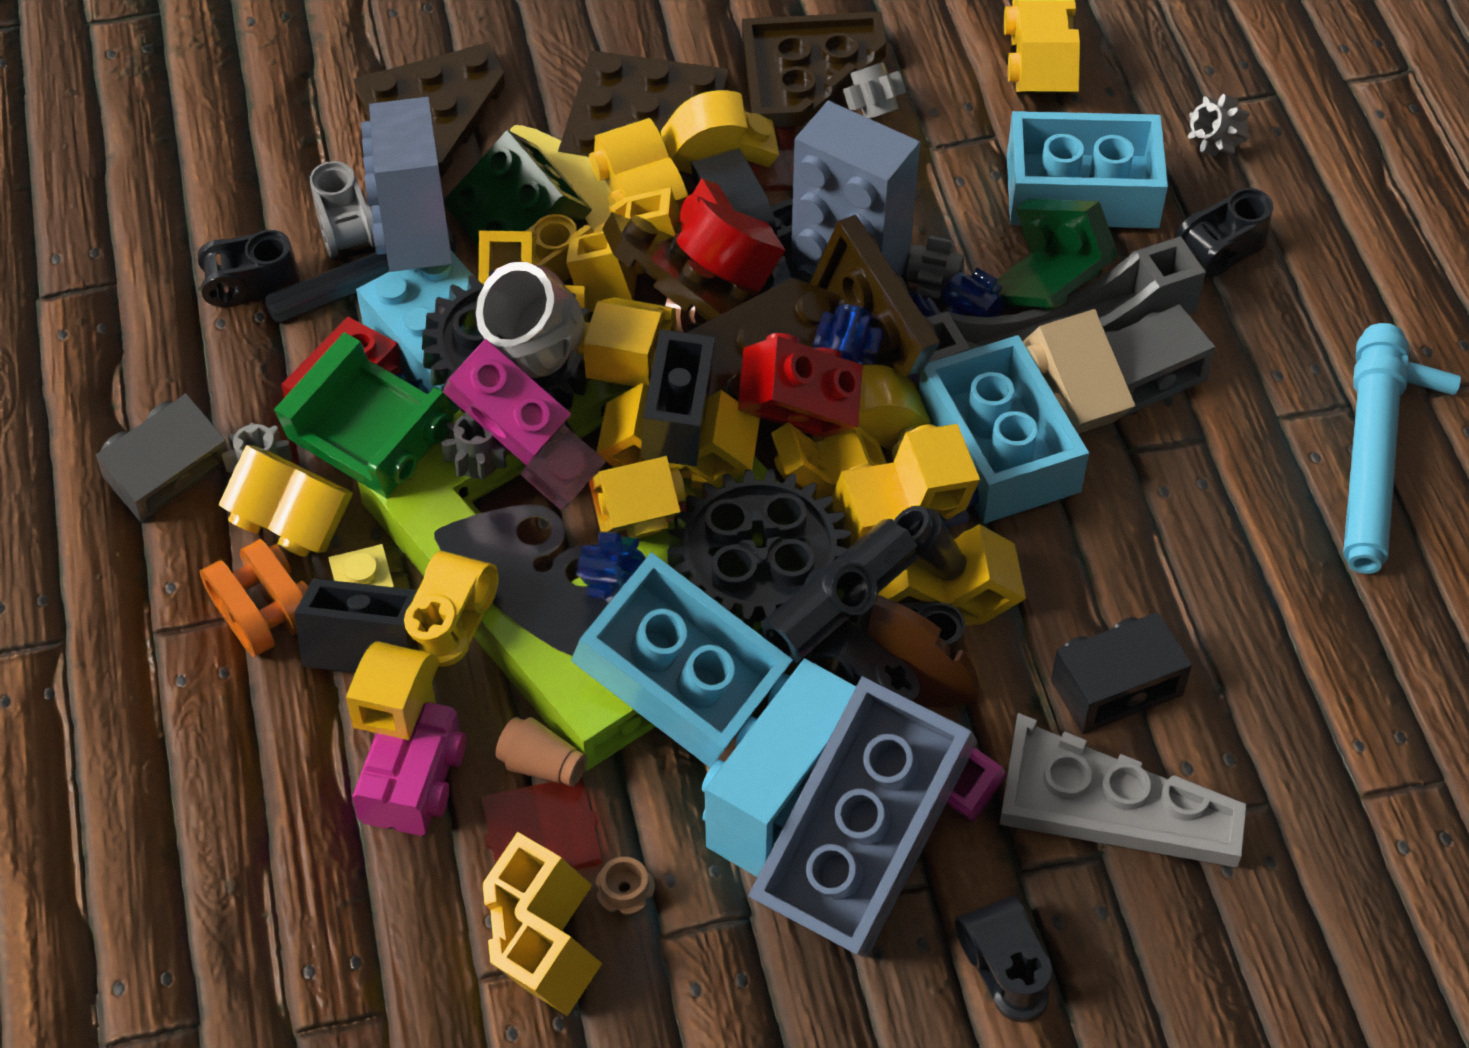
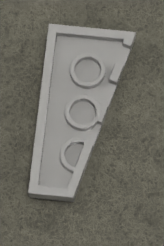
M1020 713L1017 714L999 825L1238 867L1242 855L1246 804L1175 775L1169 779L1163 778L1142 769V762L1122 754L1119 755L1118 759L1086 747L1087 740L1065 731L1061 737L1036 727L1037 720Z

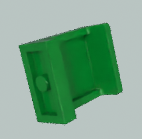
M346 332L342 333L274 409L289 440L386 499L399 484H403L411 478L420 459L433 444L440 443L446 437V424L448 422L452 423L455 420L448 398L442 390L434 387L429 394H426L367 359L361 341Z

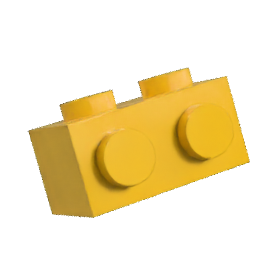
M667 456L599 471L589 481L602 536L627 530L628 539L632 540L662 532L661 530L668 529L667 520L680 513L678 502L686 500L680 470L678 467L670 469Z

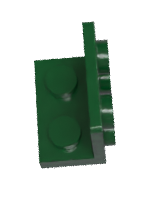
M509 130L504 132L444 200V205L478 247L479 231H526L540 218L552 214L565 215L580 224L592 211L590 206L539 146Z
M1028 199L1015 208L1023 228L1024 238L1028 242L1032 253L988 285L980 294L984 302L1005 304L1006 307L1022 305L1039 307L1041 310H1050L1063 305L1068 300V295L1083 283L1098 278L1102 274V268L1119 256L1100 202Z

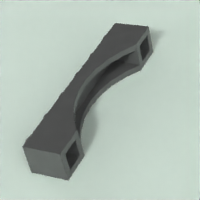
M1180 236L1134 251L1114 269L1090 285L1069 295L1068 300L1063 305L1054 309L1041 310L1037 308L1013 315L996 317L964 316L949 311L928 317L940 341L929 362L1019 335L1023 342L1041 325L1092 309L1096 310L1105 333L1121 330L1141 321L1150 313H1160L1179 304L1188 315L1197 312L1206 272ZM920 372L908 376V378L915 382L919 392Z

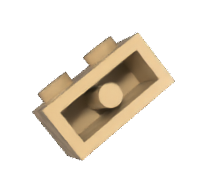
M1095 309L1041 325L1023 341L1078 434L1113 423L1135 407V403Z

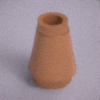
M519 717L512 718L503 729L496 747V758L505 763L508 771L560 784L564 783L570 787L575 786L579 782L587 765L586 754L579 752L575 747L533 717H529L526 720Z

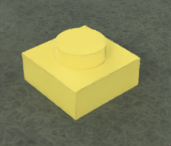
M383 544L328 557L334 581L394 587Z

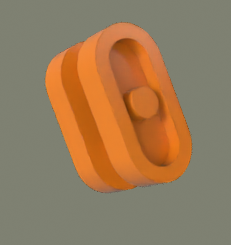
M262 539L239 550L244 565L240 569L231 572L228 566L222 560H219L200 570L202 582L214 605L253 658L275 646L270 629L282 623L292 636L297 634L294 612L308 589L304 581L295 584L289 576L291 568L280 547L277 544L268 547ZM253 586L258 589L268 603L267 606L258 610L246 593V590Z

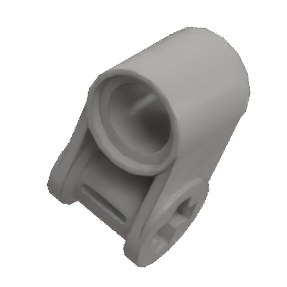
M329 161L318 165L310 175V185L316 215L329 257L331 259L338 257L339 251L367 243L371 247H375L372 212L369 204L364 201L351 167L338 161Z

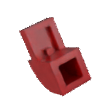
M704 178L700 180L694 192L682 204L677 221L683 230L676 240L682 250L695 262L713 274L732 283L760 292L786 251L769 223L735 211L719 184Z

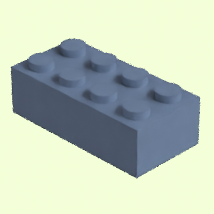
M429 97L369 104L370 121L361 122L364 152V178L368 204L371 206L372 228L376 254H387L389 272L452 264Z
M829 100L794 139L791 262H795L801 281L810 283L837 222L856 214L865 229L871 232L877 239L880 251L894 273L899 274L906 286L908 285L906 272L911 252L920 141Z
M862 676L748 897L867 959L978 742L972 731Z

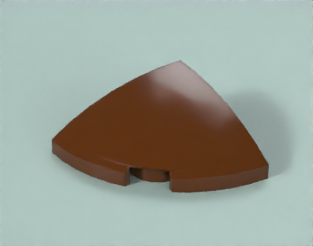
M877 595L866 635L894 657H898L906 662L913 669L920 685L919 694L913 702L923 707H954L975 704L979 696L978 676L964 651L958 650L953 661L950 658L951 650L949 645L939 637L942 629L906 606ZM890 675L891 681L895 678V675Z

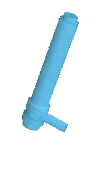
M1378 323L1369 326L1356 344L1357 363L1354 366L1353 387L1357 392L1343 557L1348 562L1350 569L1361 574H1371L1379 571L1388 560L1400 396L1406 390L1407 383L1455 395L1461 381L1460 375L1410 362L1409 343L1405 338L1404 332L1399 327L1388 323Z

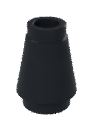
M911 506L903 510L895 518L894 521L902 528L907 529L918 545L916 548L918 559L914 562L915 564L938 576L943 581H951L961 575L966 567V557L935 510L922 506Z

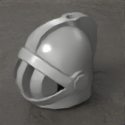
M511 262L502 266L486 280L478 296L476 307L478 330L484 339L486 338L531 378L547 376L560 369L581 343L585 326L581 306L571 291L563 285L560 278L542 265H532L528 262Z

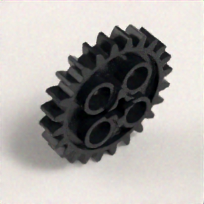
M494 270L489 271L488 278L495 272ZM473 275L468 276L467 291L452 284L449 291V300L437 297L435 300V313H427L426 326L422 333L424 368L431 369L430 383L432 386L444 384L445 388L447 380L484 340V337L478 330L476 319L478 296L484 284ZM581 308L584 320L588 322L589 310ZM577 348L557 371L547 376L531 378L568 410L572 407L573 395L584 396L587 381L593 380L586 378L584 355L577 354Z
M745 469L744 482L736 483L728 473L723 474V488L718 490L713 485L705 482L702 484L703 500L691 495L686 497V512L680 511V513L675 515L674 529L668 530L667 557L670 567L753 629L755 621L760 622L766 619L804 586L805 580L811 571L821 566H828L850 548L851 531L844 530L845 514L843 512L833 513V498L831 496L816 500L817 485L815 483H811L802 490L796 488V474L792 473L783 483L776 482L774 469L767 471L764 480H756L753 472ZM786 569H796L798 571L792 572L786 571ZM729 575H740V577H728V576H729ZM838 580L836 588L844 589L841 581Z

